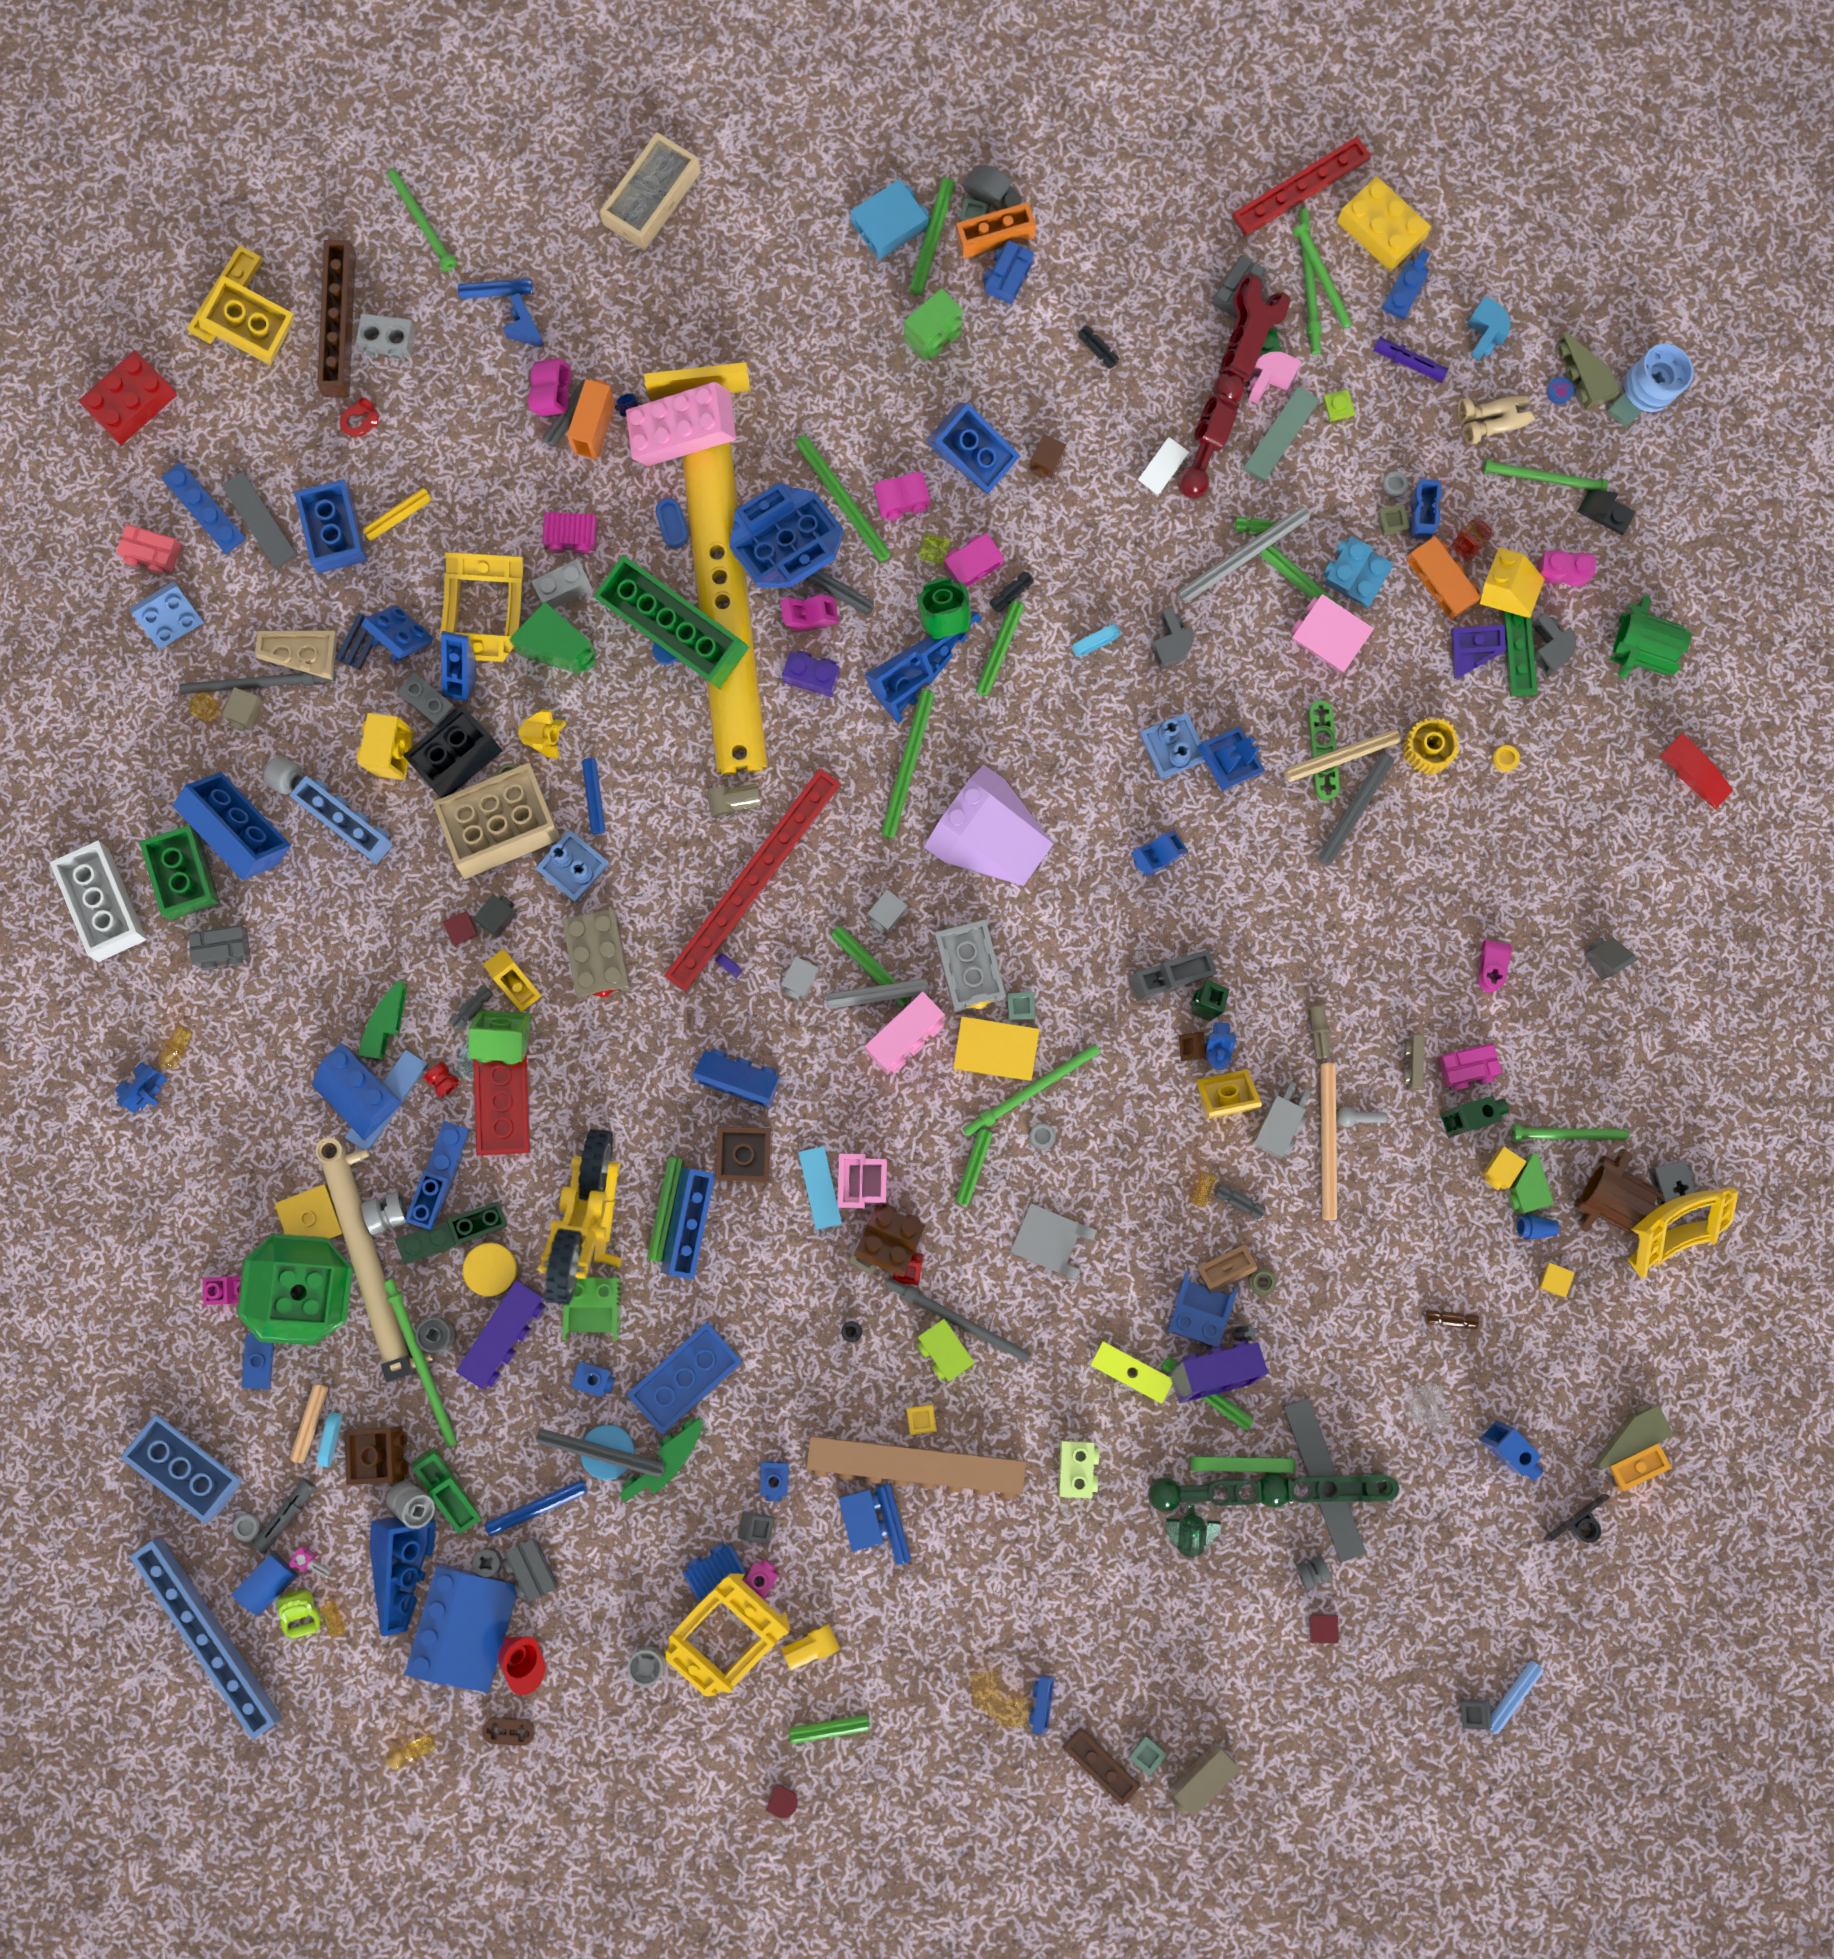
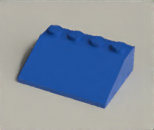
M443 1563L437 1565L405 1675L432 1683L489 1693L498 1663V1651L503 1644V1637L506 1635L517 1596L514 1587L516 1583L494 1577H482L475 1572Z

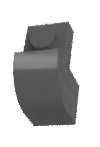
M975 165L962 183L964 189L974 200L989 202L996 211L1019 205L1023 200L1011 186L1013 181L1003 172L989 165Z
M1173 607L1163 610L1160 617L1168 636L1153 641L1151 647L1160 671L1181 663L1187 657L1193 643L1194 634L1192 627L1184 630L1181 629L1184 627L1182 618L1179 613L1175 614Z
M1545 613L1532 626L1547 644L1537 651L1535 662L1549 677L1572 657L1576 648V638L1571 627L1562 633L1558 622Z

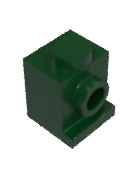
M1206 979L1203 987L1197 989L1193 994L1191 1014L1209 1022L1223 1014L1230 989Z

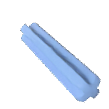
M1530 1661L1491 1714L1492 1728L1490 1730L1497 1734L1501 1731L1543 1673V1668L1536 1662Z

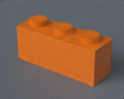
M1029 202L958 222L956 223L955 237L962 258L965 259L996 250L999 247L1003 248L1008 240L1020 243L1034 239L1036 223Z
M1436 536L1412 551L1406 559L1451 621L1476 605L1480 600L1481 596L1479 595L1480 591L1477 585L1467 579L1462 565L1458 561L1453 560L1447 545L1443 541H1439Z

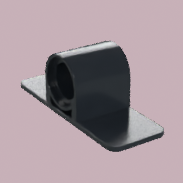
M1601 1494L1545 1536L1544 1540L1551 1542L1566 1530H1569L1572 1536L1579 1541L1586 1543L1596 1542L1601 1536V1527L1591 1512L1608 1500L1610 1496ZM1587 1522L1591 1527V1531L1588 1536L1583 1537L1580 1529Z

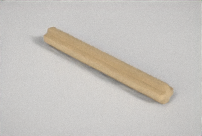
M1394 729L1288 767L1284 770V775L1288 782H1292L1395 745L1401 741L1398 730Z

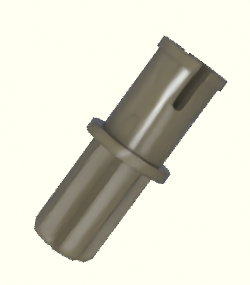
M1325 1006L1308 1008L1312 1029L1309 1034L1313 1036L1316 1059H1326L1331 1056L1328 1036L1331 1030L1327 1028Z

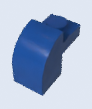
M1173 830L1164 833L1148 845L1138 847L1131 854L1134 857L1135 866L1144 875L1149 877L1175 862L1189 851L1177 832Z

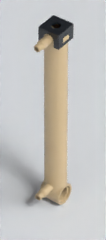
M331 1137L324 1138L316 1145V1156L321 1161L383 1361L381 1368L386 1383L417 1374L416 1365L412 1356L408 1354L393 1306L386 1299L389 1296L383 1283L386 1281L372 1235L363 1217L362 1202L350 1167L351 1164L368 1158L370 1156L369 1151L365 1149L347 1154V1147L341 1140ZM334 1144L337 1147V1153L333 1158L329 1159L326 1151L330 1145ZM432 1353L423 1354L426 1363L433 1360Z

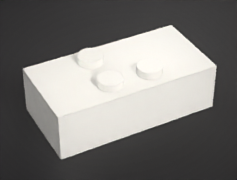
M96 841L50 862L88 956L100 962L147 940L108 847L100 841Z

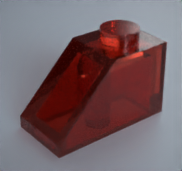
M1474 518L1460 531L1450 547L1470 563L1495 534L1491 532L1492 530L1487 523Z

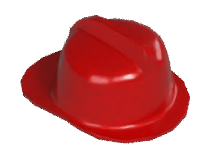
M530 1636L503 1637L504 1643L497 1655L498 1664L502 1668L511 1691L518 1695H528L540 1686L546 1672L545 1661L536 1639Z

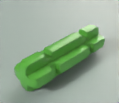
M1237 517L1235 520V531L1242 533L1249 531L1251 534H1262L1279 521L1271 523V520L1255 518L1247 520V517Z

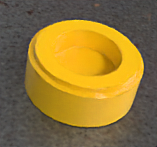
M1503 745L1493 753L1492 761L1498 770L1508 772L1518 765L1520 755L1513 746Z

